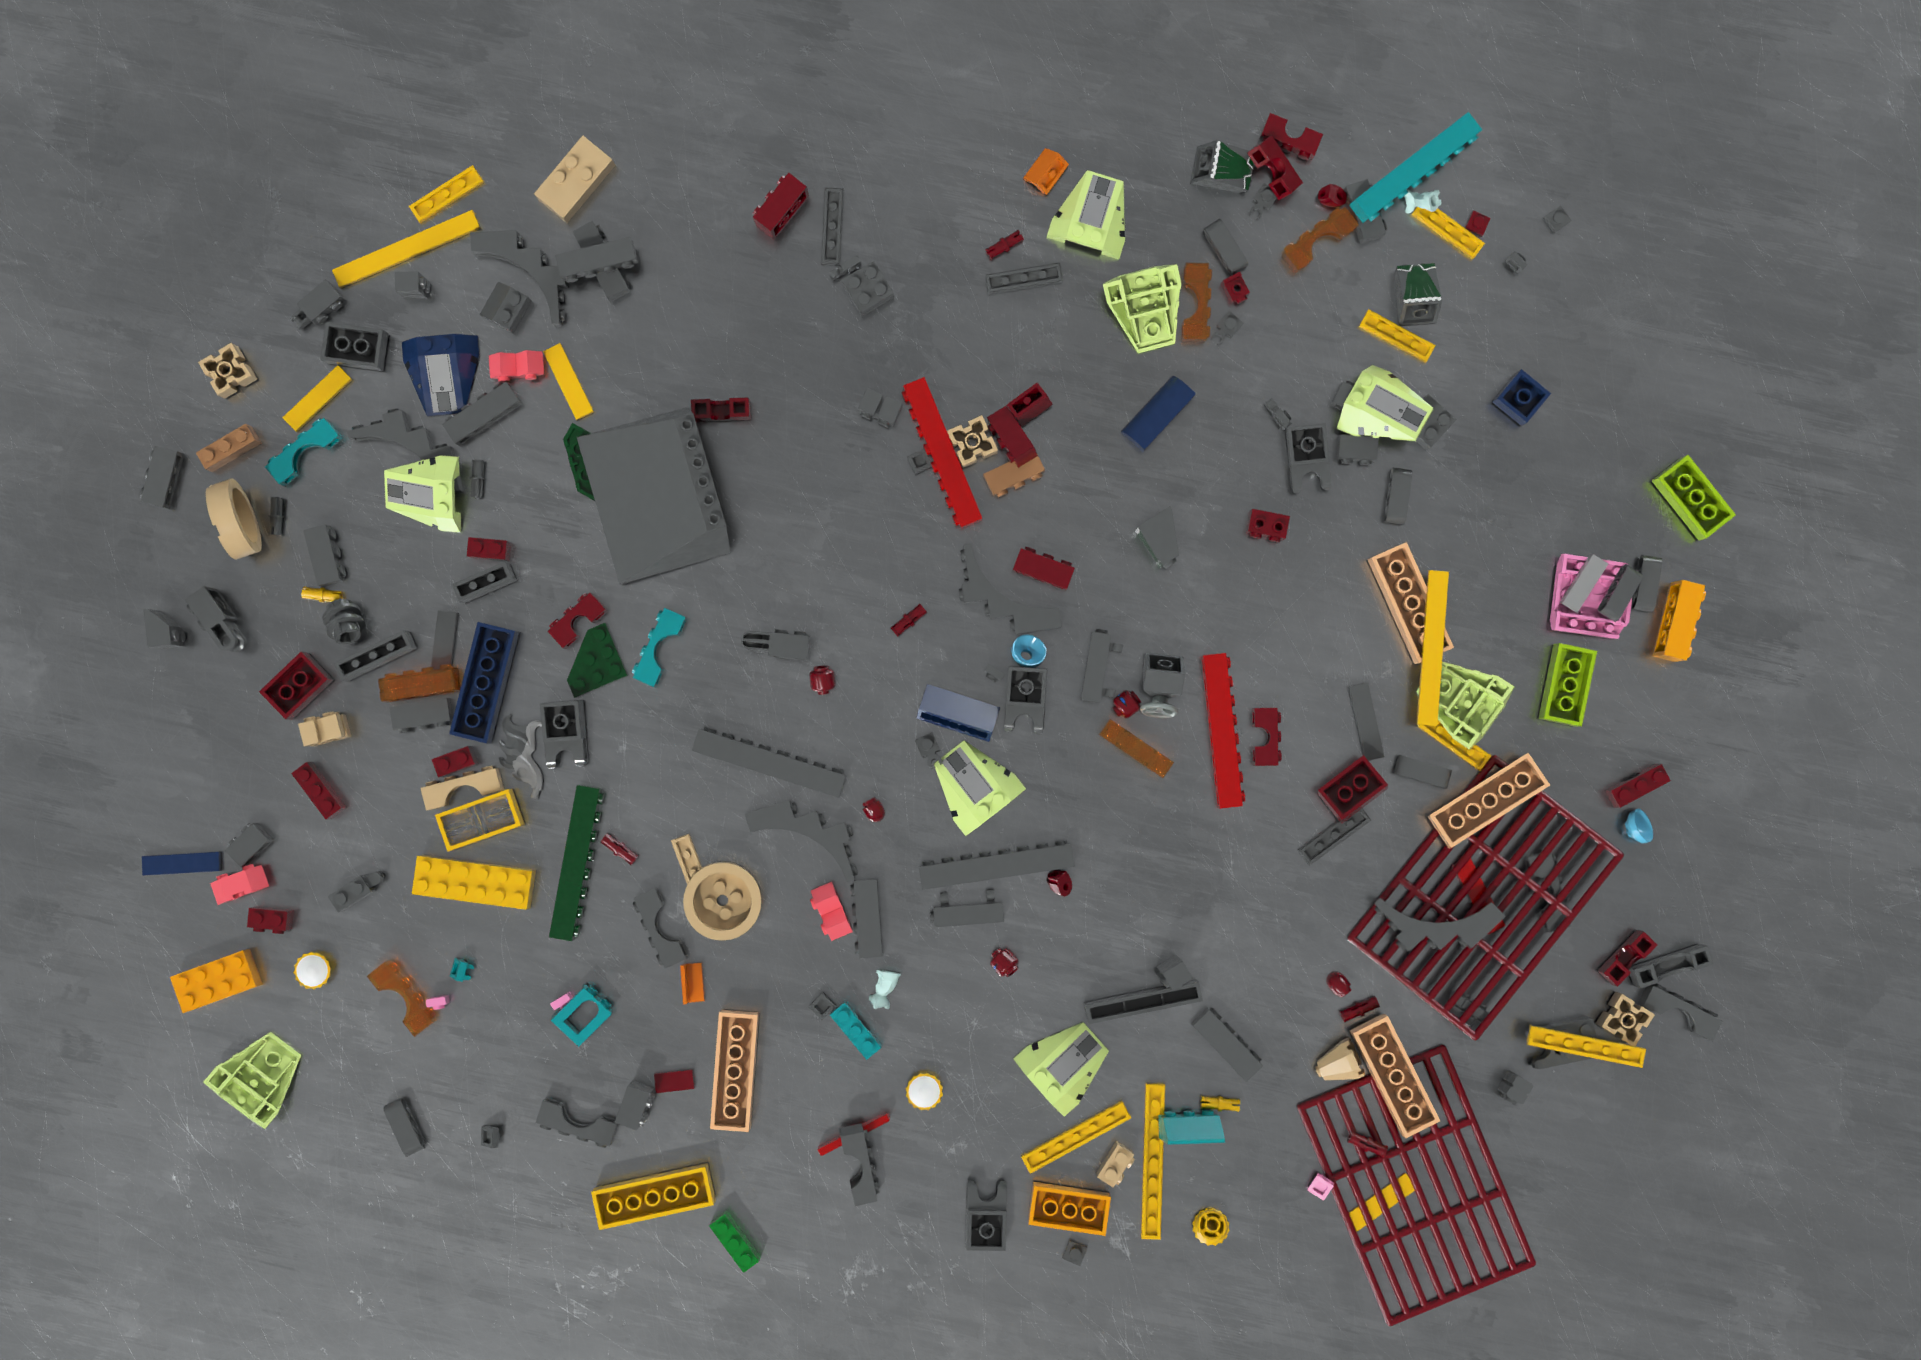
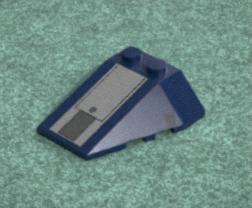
M445 334L415 337L403 341V362L427 417L460 413L462 411L461 408L469 402L471 386L476 373L475 369L480 357L478 335Z

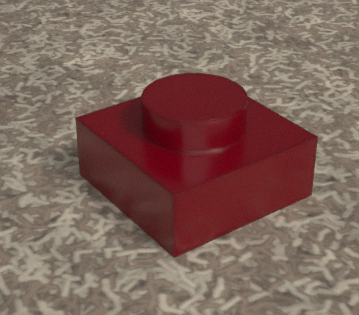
M1473 210L1465 229L1482 237L1491 218Z

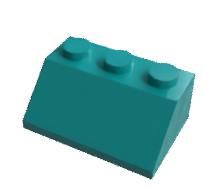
M1202 1110V1113L1196 1114L1195 1111H1183V1114L1166 1111L1164 1115H1158L1159 1139L1168 1145L1225 1143L1220 1116L1214 1113L1213 1110Z

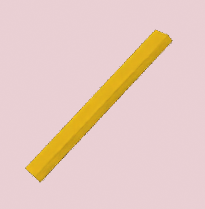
M470 210L337 267L332 272L339 288H343L465 236L470 232L479 230L481 227L474 211Z
M1428 571L1417 725L1437 726L1449 578V572Z
M1145 1083L1141 1239L1161 1240L1164 1141L1159 1139L1158 1115H1164L1165 1084Z

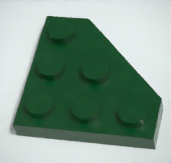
M572 423L563 438V442L575 479V485L579 493L595 501L577 441V437L590 434V432Z
M606 623L587 630L567 678L574 698L628 676Z

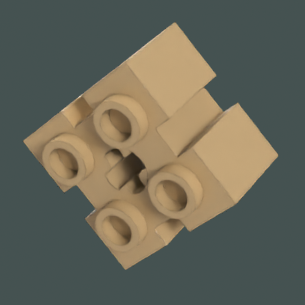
M233 343L218 350L219 356L210 355L198 362L205 375L214 379L210 383L216 394L224 399L238 391L236 386L241 385L245 387L257 380L251 367L242 363L246 359L239 347Z
M982 415L968 421L969 427L963 429L962 425H959L947 431L953 448L958 446L960 450L957 451L956 455L962 468L977 463L976 457L982 455L983 459H986L998 453L992 436L989 438L986 436L989 429ZM970 438L977 440L975 446L968 445Z
M339 712L324 713L322 718L308 717L303 719V723L298 724L303 746L315 747L351 737L347 717L344 714L340 715Z
M1615 991L1607 1004L1611 1006V1009L1608 1013L1602 1012L1596 1025L1614 1034L1615 1037L1624 1043L1636 1046L1643 1035L1639 1030L1642 1026L1647 1028L1655 1014L1640 1005H1634L1635 1002ZM1624 1016H1626L1625 1018H1627L1626 1022H1623Z

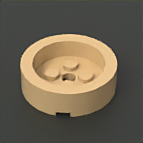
M228 479L206 488V503L212 525H216L220 534L218 538L230 557L237 560L260 552L262 540L259 525L250 501L239 483L234 479Z
M721 861L705 865L691 877L685 889L683 906L689 923L698 933L713 940H731L746 933L756 922L761 909V894L755 878L748 870L738 864ZM720 895L727 896L728 903L723 906L719 905L717 897Z

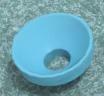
M1029 634L1021 635L1016 638L1012 645V656L1023 667H1037L1046 657V647L1036 636ZM1022 652H1027V653H1029L1030 656H1031V659H1030V660H1025V659H1023L1022 656H1021V653H1022Z
M1641 809L1631 811L1625 822L1628 836L1643 844L1651 842L1653 840V828L1648 816Z

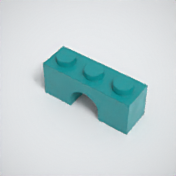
M846 1000L830 1013L831 1018L866 1060L882 1048V1044L863 1025L856 1012Z

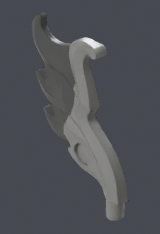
M510 714L502 722L507 742L504 744L501 740L499 741L500 748L506 754L507 759L504 760L502 757H499V761L503 767L515 770L511 774L515 779L529 783L532 786L531 788H533L530 797L538 799L540 790L542 791L543 775L541 769L533 760L532 753L536 751L535 730L537 727L542 726L541 721L535 720L528 725H515L510 720L512 717Z

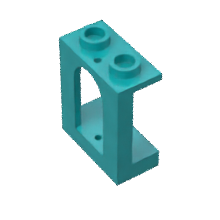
M585 983L582 985V989L559 1012L556 1011L551 1017V1021L578 1047L612 1014V1005L605 998L602 1000L598 997L596 989L591 985L588 987ZM588 1000L594 1001L598 1005V1013L579 1032L567 1018L583 1002Z

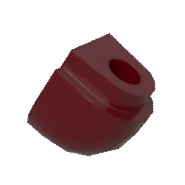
M1329 184L1321 188L1318 193L1320 203L1328 207L1344 205L1347 200L1344 189L1335 184Z
M876 797L862 804L864 807L862 810L870 821L880 822L884 818L885 809Z
M1053 870L1048 874L1047 883L1050 889L1057 895L1068 896L1072 890V881L1069 874L1062 870Z
M1333 971L1327 976V985L1334 995L1342 998L1352 990L1350 988L1351 983L1341 972Z

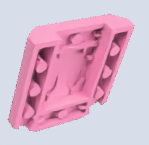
M1561 554L1556 567L1550 616L1551 629L1554 631L1618 639L1622 629L1629 623L1632 598L1624 613L1616 622L1599 613L1598 607L1619 569L1627 563L1604 560L1608 563V566L1578 613L1561 604L1560 601L1588 557Z

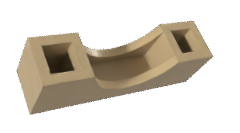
M493 766L481 768L482 772L474 773V770L465 772L463 777L457 779L454 775L444 778L445 782L438 784L437 780L425 783L426 787L420 789L426 810L448 806L453 792L463 785L476 788L482 796L504 791L499 768L493 769Z

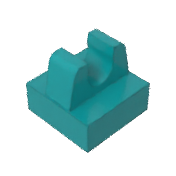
M455 958L450 977L461 982L463 980H470L471 976L465 974L467 969H474V966L463 959Z

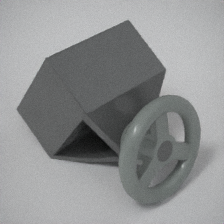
M1154 653L1145 654L1143 691L1153 698L1152 702L1145 703L1140 707V711L1144 715L1155 718H1171L1178 714V709L1168 704V699L1182 695L1185 678L1184 657Z

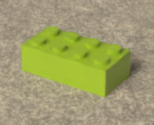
M1689 455L1678 459L1652 480L1656 488L1699 541L1708 538L1736 516Z
M1562 643L1553 644L1538 719L1582 727L1597 651Z

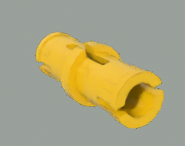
M304 586L301 596L304 599H315L324 603L325 601L332 602L337 599H343V592L327 590L324 587L319 589Z
M1201 1096L1200 1102L1208 1103H1200V1109H1217L1218 1112H1222V1110L1240 1111V1106H1232L1239 1105L1240 1099H1223L1222 1096H1218V1098Z

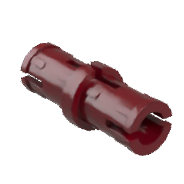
M1016 230L1014 233L1005 238H1000L999 242L986 248L985 251L989 258L992 260L1004 251H1010V248L1019 242L1024 241L1022 234H1019L1020 231Z
M919 603L908 614L902 615L903 618L890 628L899 637L910 626L913 627L914 623L925 615L927 611Z
M609 833L600 842L614 852L613 855L619 856L629 865H632L638 858V855L625 847L626 844L620 843Z
M1373 996L1363 1002H1356L1354 1006L1339 1012L1345 1023L1358 1016H1365V1013L1379 1008L1380 1005L1377 998Z
M1354 1131L1350 1132L1347 1139L1348 1143L1361 1147L1363 1151H1370L1381 1157H1384L1388 1150L1387 1145L1374 1141L1370 1136L1365 1137Z

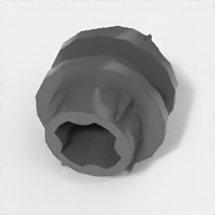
M337 599L330 602L326 607L327 611L322 616L323 624L326 626V634L330 638L335 639V642L339 644H351L357 641L361 636L360 632L365 627L360 608L347 599Z

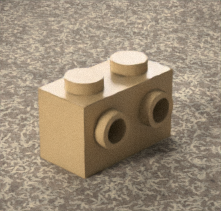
M1116 1141L1096 1172L1097 1178L1113 1188L1116 1184L1119 1185L1124 1178V1170L1126 1167L1129 1169L1135 1160L1133 1158V1151Z

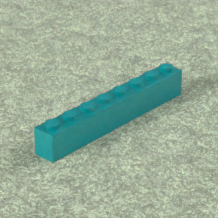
M1467 112L1356 198L1349 206L1362 223L1368 219L1370 222L1380 215L1379 210L1382 208L1387 210L1394 204L1392 200L1396 197L1400 200L1408 193L1406 189L1410 186L1414 189L1423 182L1421 178L1424 175L1428 178L1437 171L1435 168L1437 165L1440 164L1442 167L1450 161L1449 156L1454 153L1456 156L1463 151L1465 143L1468 142L1470 145L1479 138L1477 134L1482 131V128L1472 115Z

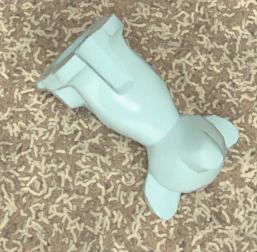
M1407 190L1408 193L1404 196L1407 205L1406 213H1411L1415 207L1434 212L1441 205V199L1438 198L1439 190L1423 192L1421 194Z
M877 970L876 973L879 978L875 986L876 993L869 996V1001H871L874 1009L882 1007L889 1009L890 1003L886 996L896 987L901 974Z

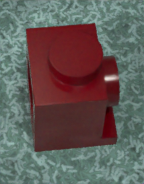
M1241 272L1222 281L1221 285L1231 304L1235 302L1240 304L1248 299L1247 296L1250 292L1242 278ZM1236 285L1239 286L1241 289L1238 292L1234 290V286Z

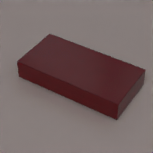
M693 1069L654 1073L656 1093L695 1089Z

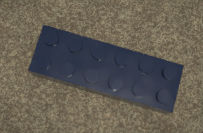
M477 622L449 732L450 735L491 744L519 632Z

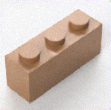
M244 424L196 452V455L205 470L214 472L262 444L254 428Z
M1039 456L1019 468L1015 462L1005 463L984 473L983 477L992 496L997 495L999 498L1008 494V489L1014 487L1016 490L1026 485L1025 481L1032 479V481L1043 477L1042 473L1045 472Z

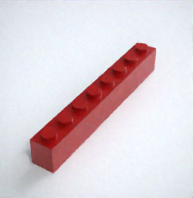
M925 377L903 385L904 391L901 392L905 403L909 401L912 420L916 419L919 425L916 427L920 438L924 437L926 444L923 447L927 455L931 454L933 462H930L934 473L938 472L940 479L937 480L941 490H945L948 497H945L948 508L952 507L955 514L952 517L955 525H960L961 529L982 521L983 518Z
M1226 653L1203 655L1201 659L1217 807L1219 809L1243 806L1242 802H1245L1244 790L1241 791L1240 783H1243L1242 771H1239L1238 764H1241L1240 752H1237L1236 745L1239 744V736L1234 730V726L1237 725L1236 714H1233L1232 707L1235 706L1234 695L1230 693V687H1233L1232 676L1228 674V668H1231L1230 657L1226 656Z

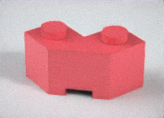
M525 350L516 354L498 352L489 355L490 378L498 379V382H509L510 379L520 378L535 380L537 376L544 374L543 352Z
M254 864L242 867L243 871L229 876L228 873L217 876V880L210 883L217 904L220 905L269 887L262 865L254 867Z
M830 882L811 890L813 898L810 899L813 909H818L822 917L823 924H821L824 935L828 934L831 941L852 933L846 912H844L833 883Z

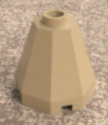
M1350 1037L1341 1040L1317 1061L1318 1066H1315L1318 1076L1323 1077L1324 1080L1359 1079L1365 1076L1364 1068L1360 1069L1359 1067L1362 1062L1353 1042L1351 1043Z

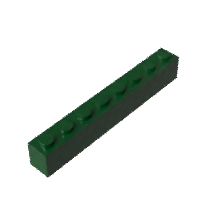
M585 785L576 786L549 938L573 941L575 937L578 938L580 926H577L578 919L582 918L584 909L581 907L582 899L585 900L587 888H584L585 881L589 880L590 877L589 861L592 862L594 850H591L592 843H595L597 839L595 827L596 823L599 824L601 812H598L599 805H602L604 801V793H602L601 788Z

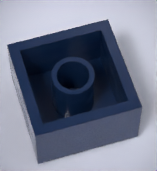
M1521 369L1515 373L1492 402L1519 425L1523 426L1532 418L1551 393Z

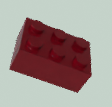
M790 173L786 176L783 175L778 180L776 189L769 191L765 197L766 201L762 206L758 205L753 212L755 225L773 240L809 197L807 186Z
M301 651L259 692L285 720H292L333 679L307 652Z
M1363 755L1318 789V795L1341 824H1343L1386 791L1388 784Z

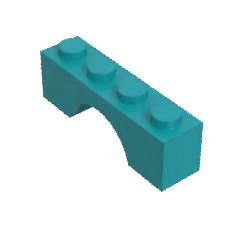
M325 418L316 420L312 424L313 427L300 433L294 443L287 444L282 449V453L268 460L265 468L279 485L285 487L299 475L297 463L304 450L313 446H320L329 450L343 439L342 435L329 420Z
M667 608L659 611L656 617L658 623L655 628L650 630L648 635L649 643L647 646H643L640 652L642 658L639 663L635 664L632 670L634 679L652 687H657L664 671L657 661V648L665 638L673 635L680 636L688 618Z

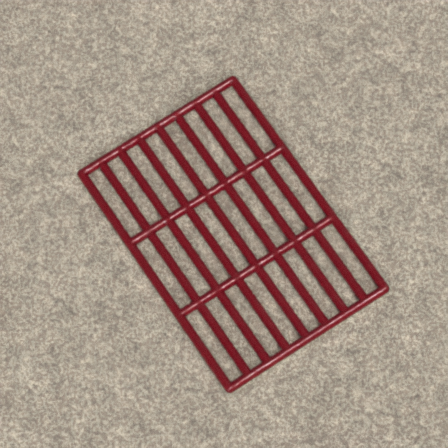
M1493 755L1462 794L1481 783L1495 764L1501 769L1509 764L1497 755ZM1544 791L1536 794L1493 849L1484 841L1505 814L1488 824L1478 837L1474 834L1469 836L1467 839L1472 842L1471 846L1430 897L1420 889L1454 847L1449 849L1445 845L1415 884H1412L1405 877L1438 837L1439 833L1435 828L1380 895L1379 898L1386 902L1398 885L1401 884L1409 892L1397 905L1396 911L1402 913L1416 896L1424 904L1415 914L1414 919L1421 921L1429 909L1432 908L1440 915L1434 923H1442L1446 920L1448 922L1457 921L1458 919L1451 913L1494 860L1503 866V869L1463 919L1477 913L1509 873H1512L1519 880L1498 905L1497 908L1502 913L1525 884L1535 891L1492 946L1481 939L1473 948H1464L1428 994L1419 985L1458 938L1457 935L1441 950L1435 952L1413 981L1403 974L1427 945V937L1413 948L1396 969L1388 961L1399 948L1396 944L1397 939H1395L1382 957L1372 950L1390 928L1388 919L1385 920L1367 944L1357 938L1377 913L1374 910L1376 907L1374 904L1348 935V940L1475 1041L1480 1038L1624 857L1622 851ZM1543 800L1551 809L1511 859L1507 861L1499 853ZM1557 813L1561 814L1567 819L1526 872L1523 873L1516 868L1515 865ZM1574 824L1583 832L1541 885H1538L1531 877ZM1591 837L1598 845L1555 898L1546 890L1587 838ZM1477 849H1481L1488 856L1444 909L1436 903L1437 899ZM1603 850H1608L1614 857L1572 910H1570L1562 903ZM1540 897L1544 898L1550 905L1509 957L1506 958L1498 950ZM1558 909L1566 917L1524 970L1520 969L1514 962L1555 910ZM1479 945L1486 951L1485 955L1445 1005L1442 1006L1434 998L1473 949ZM1492 957H1494L1502 964L1461 1017L1457 1018L1450 1010ZM1509 969L1518 977L1474 1031L1465 1023Z
M1443 1044L1409 1059L1412 1065L1421 1061L1424 1062L1449 1122V1125L1439 1129L1436 1123L1430 1126L1432 1133L1421 1137L1420 1132L1412 1135L1414 1140L1403 1144L1393 1117L1371 1074L1297 1105L1298 1112L1325 1177L1334 1182V1186L1331 1189L1388 1326L1396 1325L1536 1265L1532 1251L1447 1047ZM1438 1054H1441L1467 1116V1118L1458 1122L1455 1119L1430 1059ZM1370 1083L1396 1148L1388 1150L1384 1157L1376 1155L1368 1159L1365 1151L1361 1147L1354 1145L1361 1162L1350 1166L1324 1102L1335 1098L1349 1134L1351 1131L1357 1133L1342 1097V1094L1353 1091L1371 1137L1374 1141L1383 1144L1359 1088ZM1316 1105L1343 1167V1170L1332 1173L1306 1111V1109ZM1471 1125L1497 1188L1489 1193L1485 1191L1460 1129ZM1452 1132L1479 1194V1197L1470 1201L1467 1198L1442 1138ZM1433 1140L1437 1143L1462 1203L1453 1208L1450 1207L1425 1147L1426 1143ZM1416 1147L1420 1152L1444 1212L1434 1216L1407 1154V1151ZM1399 1154L1426 1219L1415 1223L1389 1160ZM1382 1162L1408 1224V1227L1397 1230L1371 1167ZM1363 1169L1391 1233L1381 1238L1354 1176V1173ZM1347 1177L1373 1240L1362 1245L1336 1183L1337 1180ZM1501 1197L1527 1260L1518 1265L1514 1261L1490 1203L1491 1200ZM1481 1204L1484 1206L1509 1266V1269L1501 1272L1497 1270L1472 1208ZM1464 1211L1492 1275L1482 1280L1479 1277L1455 1219V1215ZM1445 1219L1449 1222L1474 1282L1465 1287L1462 1286L1437 1226L1438 1222ZM1428 1226L1432 1231L1456 1291L1446 1295L1419 1230ZM1409 1234H1412L1438 1296L1437 1299L1430 1302L1426 1300L1401 1239ZM1394 1241L1420 1303V1306L1409 1309L1383 1246ZM1377 1249L1403 1312L1394 1317L1391 1316L1366 1255V1252Z

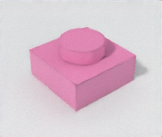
M568 992L550 1005L554 1010L557 1008L561 1010L573 996Z
M449 995L426 999V1006L433 1007V1010L443 1009L446 1004L450 1003Z
M1317 1173L1307 1190L1324 1201L1333 1188L1334 1182Z

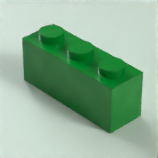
M727 1210L711 1221L709 1227L743 1273L760 1261V1254Z

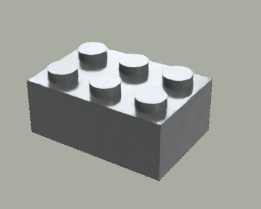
M326 322L320 360L326 364L383 371L388 333L383 329Z

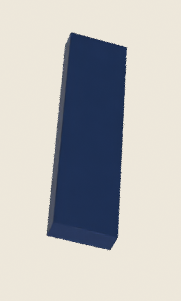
M221 852L142 856L143 876L222 871Z

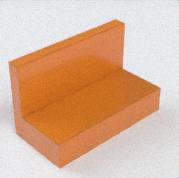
M1045 148L1023 179L1034 184L1043 194L1047 195L1069 164L1059 153Z
M702 962L682 964L680 969L683 1004L705 1001Z

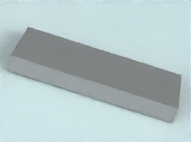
M1591 553L1560 603L1578 613L1608 566V563Z

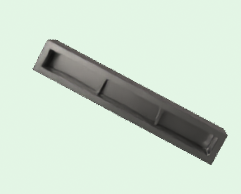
M1193 980L1188 981L1175 990L1164 986L1085 1002L1084 1006L1087 1021L1089 1024L1201 1002L1203 998L1199 981Z

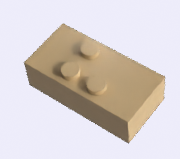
M582 136L534 195L546 207L568 223L615 167V163L602 150Z

